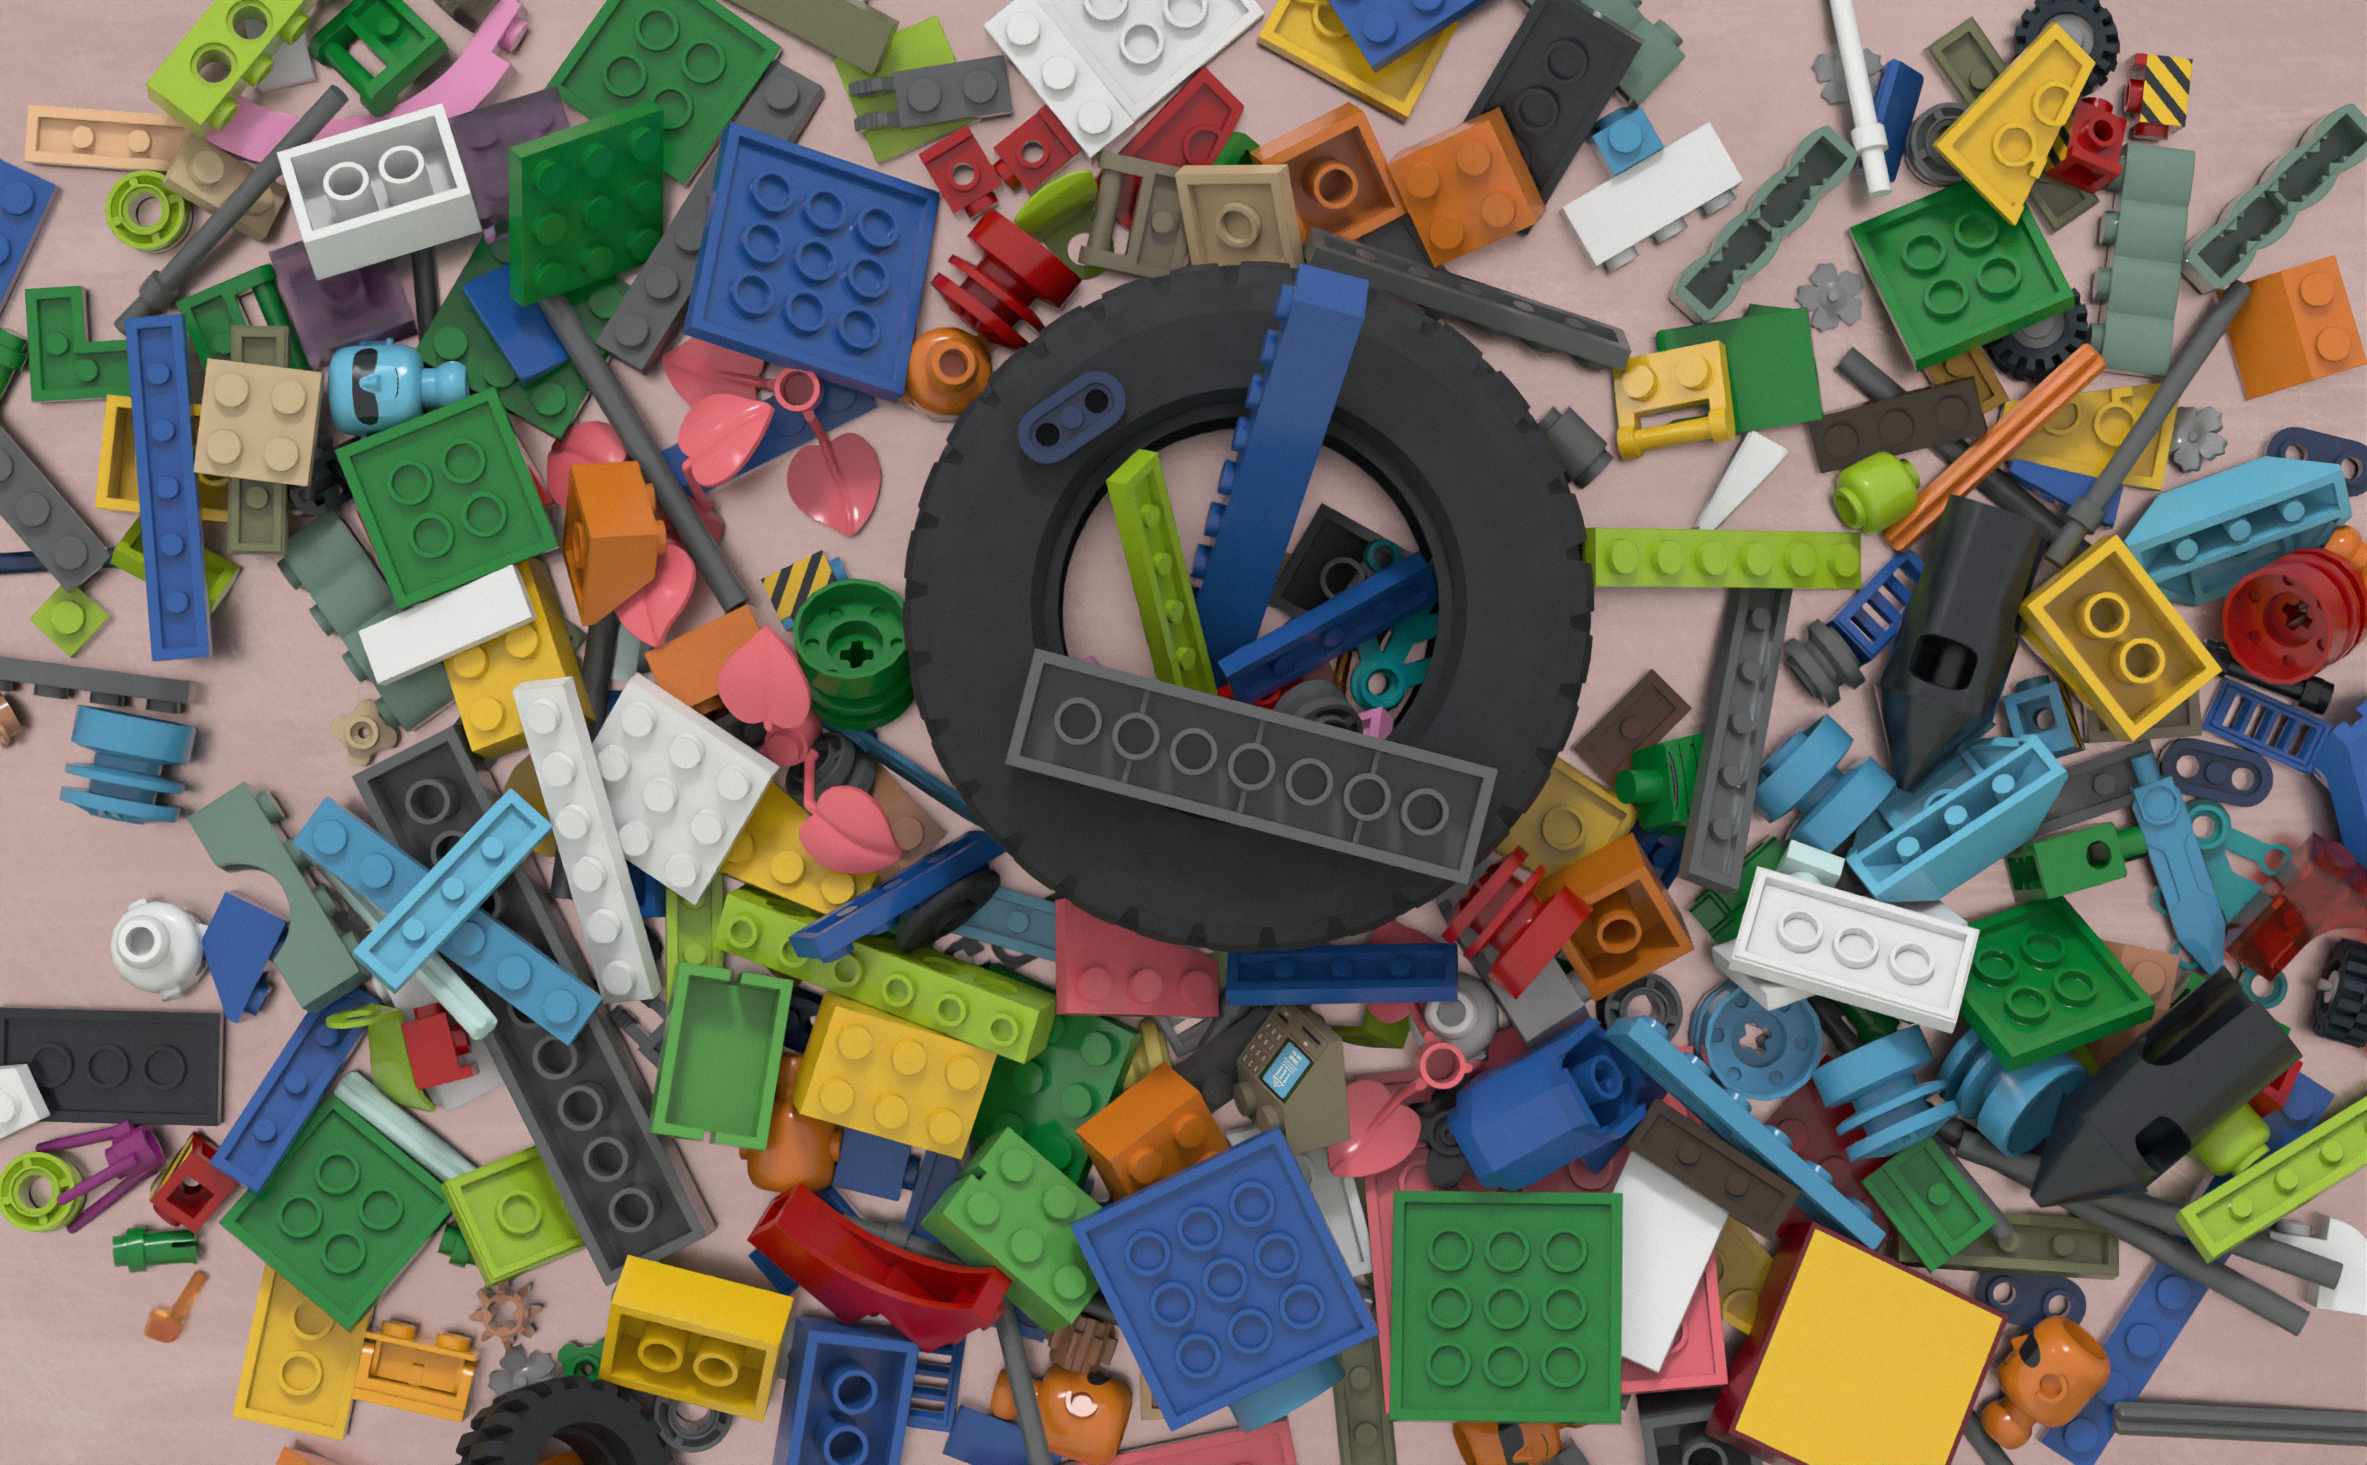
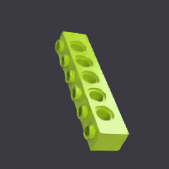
M215 0L146 83L149 100L202 140L206 138L213 128L219 132L222 131L236 115L240 107L236 100L248 85L257 88L268 77L275 65L272 56L284 42L289 45L294 44L304 33L311 20L307 14L318 0ZM247 19L258 20L266 26L265 32L255 39L242 38L235 32V29L242 21ZM212 62L223 63L231 70L226 79L216 83L204 80L199 73L205 65Z
M747 884L735 889L726 896L712 947L1025 1064L1046 1049L1056 1015V995L929 947H923L912 952H901L895 946L896 935L888 932L875 936H869L867 933L852 942L854 947L852 952L833 962L823 963L821 959L797 957L788 937L823 917V915Z

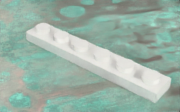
M573 677L521 682L512 692L549 819L553 825V833L600 994L605 998L603 1004L654 999L662 990L661 982Z

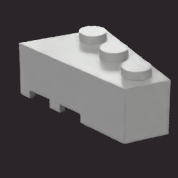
M1489 856L1477 867L1473 866L1468 885L1457 882L1433 899L1446 927L1455 909L1454 906L1491 863L1493 864ZM1468 926L1456 939V942L1462 951L1465 952L1479 935ZM1489 945L1479 955L1469 960L1484 984L1490 987L1495 994L1496 1002L1528 1049L1572 1024L1590 1018L1585 1003L1591 1000L1592 997L1574 970L1565 975L1555 959L1562 954L1560 950L1516 1000L1487 977L1489 968L1499 953L1497 950Z

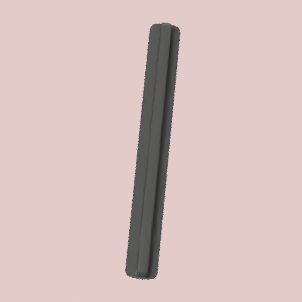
M2122 1401L2115 1403L2112 1409V1429L2119 1435L2367 1447V1413Z

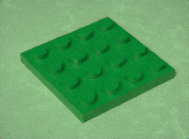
M1394 1191L1390 1421L1621 1425L1623 1193Z

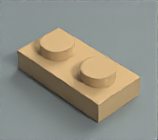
M191 132L184 138L161 185L213 215L254 169ZM274 181L233 227L257 242L263 240L267 236L288 194V189Z

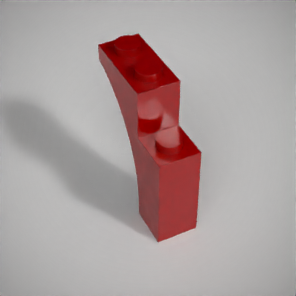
M803 1183L772 1198L747 1239L749 1243L847 1326L868 1315L874 1318L881 1314L926 1353L948 1343L954 1346L962 1341L968 1333L978 1328L983 1331L990 1328L1002 1315L1005 1309L1002 1299L1013 1282L997 1267H969L944 1263L911 1253L890 1244L835 1211Z

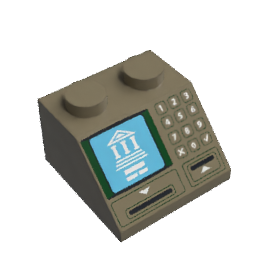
M1276 1005L1236 1060L1239 1083H1235L1233 1086V1096L1239 1113L1244 1117L1247 1116L1259 1128L1260 1132H1264L1279 1124L1294 1156L1351 1140L1342 1038L1308 1005Z

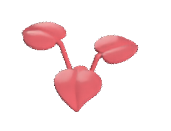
M918 316L916 321L913 342L916 340L917 337ZM693 337L681 346L663 355L662 365L670 383L691 407L705 397L714 394H732L757 400L756 388L774 390L777 401L784 408L803 413L805 420L815 433L820 446L810 445L800 449L790 462L787 471V487L793 502L810 518L837 530L845 536H852L862 528L873 512L877 502L881 483L879 460L872 446L858 434L845 433L830 442L825 429L814 411L824 396L822 379L818 378L813 372L789 368L782 370L776 379L760 378L759 376L765 365L764 360Z
M714 394L700 400L685 416L678 434L679 447L689 457L682 464V471L695 499L689 496L688 498L716 544L721 538L723 523L720 516L712 511L714 503L706 498L701 485L707 488L716 487L735 477L760 444L775 411V408L766 402L732 394ZM599 421L576 424L569 427L562 442L555 440L552 444L551 451L547 456V484L552 498L562 508L566 509L570 464L625 462L629 460L628 452L610 424ZM656 500V510L660 512L659 518L664 521L666 535L672 539H667L665 554L657 555L655 579L615 608L614 611L620 622L635 637L654 648H661L670 627L690 600L696 581V569L693 560L687 553L688 551Z
M769 625L763 626L748 642L736 650L721 668L718 676V692L722 702L729 712L742 722L750 724L763 722L764 728L768 732L765 736L764 744L758 753L766 758H770L774 763L781 766H794L801 762L804 763V807L812 815L800 826L799 839L805 850L814 860L828 869L849 874L870 873L892 865L901 858L904 851L894 836L891 824L883 808L873 797L853 786H834L825 790L816 802L815 763L819 758V754L812 747L821 735V721L816 713L811 710L812 696L810 687L797 659L785 642Z
M1394 920L1378 927L1367 944L1437 942L1431 937ZM1427 1002L1364 1003L1377 1019L1385 1023L1401 1021L1411 1014L1425 1042L1415 1056V1068L1419 1077L1412 1083L1399 1089L1393 1096H1391L1389 1090L1383 1084L1373 1080H1360L1346 1085L1351 1140L1327 1147L1328 1166L1331 1173L1340 1177H1364L1385 1171L1402 1162L1415 1148L1420 1137L1422 1125L1417 1113L1401 1104V1102L1412 1094L1425 1090L1428 1085L1438 1089L1451 1088L1462 1080L1465 1073L1479 1070L1487 1071L1526 1051L1528 1048L1515 1028L1511 1026L1495 1033L1491 1044L1488 1046L1489 1061H1465L1463 1053L1456 1046L1446 1040L1436 1039L1434 1033L1428 1027L1421 1010H1425Z

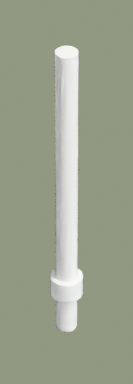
M1829 0L1855 129L1851 131L1853 147L1858 152L1857 156L1862 158L1869 196L1872 198L1883 197L1892 192L1884 152L1889 147L1885 127L1877 122L1853 0Z

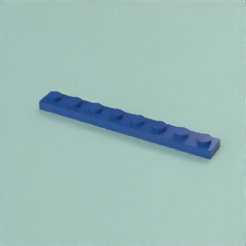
M2299 1071L2284 1107L2262 1118L2270 1128V1137L2265 1143L2270 1151L2261 1160L2312 1130L2335 1094ZM2211 1173L2194 1201L2234 1178V1176L2230 1173L2221 1177ZM2172 1233L2171 1236L2196 1249L2190 1239ZM2226 1253L2216 1260L2225 1265L2231 1254ZM2155 1259L2100 1344L2110 1358V1379L2073 1420L2059 1428L2046 1427L2038 1441L2075 1465H2094L2115 1433L2111 1423L2114 1404L2119 1401L2135 1402L2209 1288Z

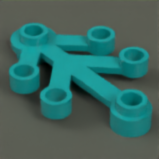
M1375 539L1365 547L1363 559L1365 565L1377 574L1391 563L1400 561L1401 552L1394 542L1386 539ZM1385 545L1391 552V559L1387 565L1379 567L1375 564L1373 555L1378 547ZM1431 559L1429 568L1437 587L1433 559ZM1435 603L1392 626V634L1382 652L1376 636L1356 646L1360 663L1351 674L1350 691L1353 699L1360 707L1368 711L1383 706L1388 712L1401 703L1407 687L1423 683L1432 657L1406 664L1403 663L1414 643L1436 637L1438 611L1430 614ZM1381 673L1386 679L1385 689L1379 694H1373L1369 690V680L1374 674Z
M2206 799L2192 800L2185 804L2191 824L2193 825L2194 820L2199 816H2205L2211 822L2210 833L2206 837L2200 838L2196 836L2220 909L2244 971L2240 976L2238 985L2253 1003L2258 1000L2265 1009L2276 1007L2284 1000L2287 994V979L2278 967L2266 964L2244 902L2275 916L2282 927L2290 930H2301L2308 926L2312 920L2313 910L2310 903L2302 897H2286L2232 872L2224 849L2255 861L2259 871L2269 877H2281L2290 871L2293 865L2292 853L2282 844H2266L2232 828L2227 810L2218 802ZM2277 849L2282 853L2284 863L2280 869L2271 871L2265 864V857L2269 851ZM2158 884L2151 892V906L2158 914L2169 916L2168 910H2165L2160 905L2159 897L2162 892ZM2293 902L2299 903L2303 908V917L2295 924H2291L2285 918V909ZM2177 938L2170 947V953L2179 955V949L2182 945ZM2181 958L2178 967L2184 969H2195L2201 966L2196 960L2185 963ZM2258 975H2265L2270 981V989L2263 996L2255 995L2251 988L2253 979Z

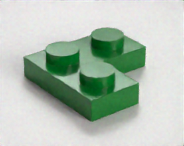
M65 286L25 289L31 402L48 403L107 399V394L131 397L126 340L89 342L85 287Z

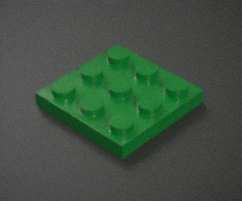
M607 0L545 88L589 120L648 100H652L664 109L663 172L686 187L722 137L723 130L734 120L783 48L716 0Z
M648 100L508 148L511 299L522 307H526L646 263L663 236L664 109L652 100Z
M1964 180L1849 227L1851 240L1917 372L2076 307L2075 296L2026 200L2016 226H2012Z
M497 211L416 350L421 354L423 364L428 368H437L449 361H457L466 365L469 374V391L476 394L491 387H497L508 413L562 442L566 432L571 427L591 392L574 363L570 359L523 388L462 292L461 286L469 281L510 263L509 217ZM613 275L564 293L594 343L631 286ZM599 350L606 363H608L612 356Z
M495 386L335 450L398 610L402 611L457 589L509 565H517L561 547L499 391Z
M2064 896L2049 900H2034L1968 924V927L1978 929L1980 932L1959 1013L2009 1073L2152 1020L2155 1002Z
M1000 963L989 964L987 970L1056 995V990ZM1055 1015L1046 1049L1034 1058L1022 1064L997 1054L970 1135H973L974 1140L982 1144L985 1138L1009 1127L1079 1188H1084L1093 1162L1075 1130L1119 1097L1143 1032L1110 1016Z
M331 1093L309 1118L261 1194L258 1196L247 1189L219 1221V1224L346 1331L351 1333L453 1215V1212L439 1181Z

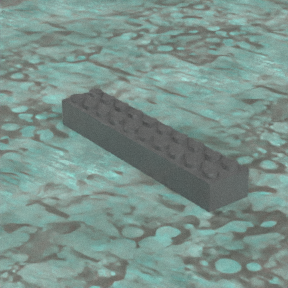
M463 724L452 725L352 776L380 834L429 870L501 798L481 755L471 751ZM529 854L480 907L598 993L594 981L552 897H549L550 893ZM439 952L449 967L497 1018L495 1029L489 1032L483 1038V1041L605 1286L607 1287L619 1281L627 1255L657 1262L714 1232L717 1228L672 1138L647 1134L652 1098L603 1002L600 1004L574 1042L568 1046Z

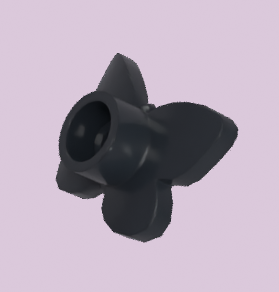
M1467 1073L1464 1074L1462 1080L1457 1085L1451 1088H1436L1432 1094L1431 1104L1419 1102L1407 1106L1415 1111L1421 1120L1422 1127L1418 1141L1426 1143L1427 1149L1430 1150L1426 1159V1171L1429 1180L1437 1188L1444 1190L1455 1187L1461 1180L1464 1172L1469 1173L1472 1177H1476L1447 1125L1448 1112L1451 1108L1456 1107V1093L1471 1081Z

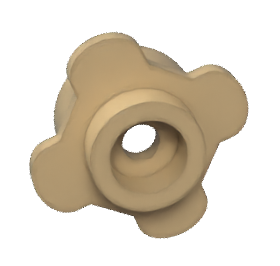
M361 700L354 712L345 718L336 717L330 724L331 736L342 742L348 751L347 759L354 766L367 765L370 762L371 755L379 752L382 748L390 749L397 742L396 730L387 726L386 721L379 715V710L373 700ZM362 727L367 728L369 731L368 736L364 739L358 735V731Z

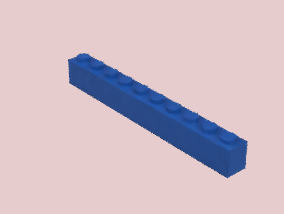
M1299 263L1292 286L1282 284L1280 287L1273 319L1280 320L1278 331L1267 329L1259 363L1266 365L1263 375L1258 373L1252 374L1245 400V407L1252 409L1249 418L1239 416L1231 451L1238 452L1235 461L1228 459L1224 461L1217 488V493L1223 494L1224 497L1222 503L1212 501L1210 504L1203 535L1209 536L1210 540L1208 545L1198 543L1190 572V577L1197 578L1195 587L1191 586L1217 690L1227 685L1217 662L1232 654L1239 647L1250 644L1257 639L1365 318L1369 280Z

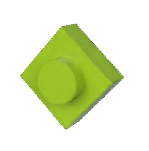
M60 586L29 619L70 658H75L113 617L81 586L72 593H67Z

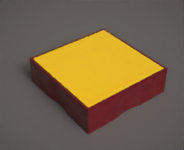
M1814 1221L1788 1224L1759 1294L1756 1315L1746 1342L1732 1361L1727 1374L1728 1384L1722 1386L1704 1433L1771 1465H1951L2009 1315Z

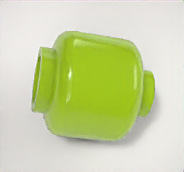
M1881 451L1857 461L1839 474L1837 490L1833 493L1834 505L1842 520L1851 529H1860L1868 534H1879L1895 525L1916 508L1918 502L1916 489L1920 487V478L1916 469L1908 460H1899L1891 453Z
M2247 1103L2193 1148L2192 1151L2214 1175L2222 1177L2231 1173L2235 1177L2257 1164L2269 1153L2270 1149L2265 1143L2270 1137V1128Z

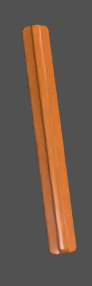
M2087 343L2082 344L1989 429L1986 434L1918 494L1916 508L1895 525L1882 532L1885 540L1898 552H1906L1941 520L1950 494L1966 497L2106 369L2107 364L2100 353Z

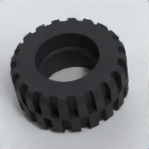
M569 1375L559 1379L555 1377L523 1386L519 1389L505 1392L493 1399L492 1406L482 1408L471 1420L470 1427L474 1431L462 1434L456 1447V1454L462 1456L461 1463L455 1465H536L539 1453L550 1437L559 1439L571 1447L581 1458L584 1465H668L667 1462L673 1461L669 1445L662 1446L657 1437V1434L662 1431L652 1415L647 1417L641 1415L639 1411L643 1405L633 1395L625 1393L617 1396L619 1389L616 1384L603 1379L591 1381L586 1375Z

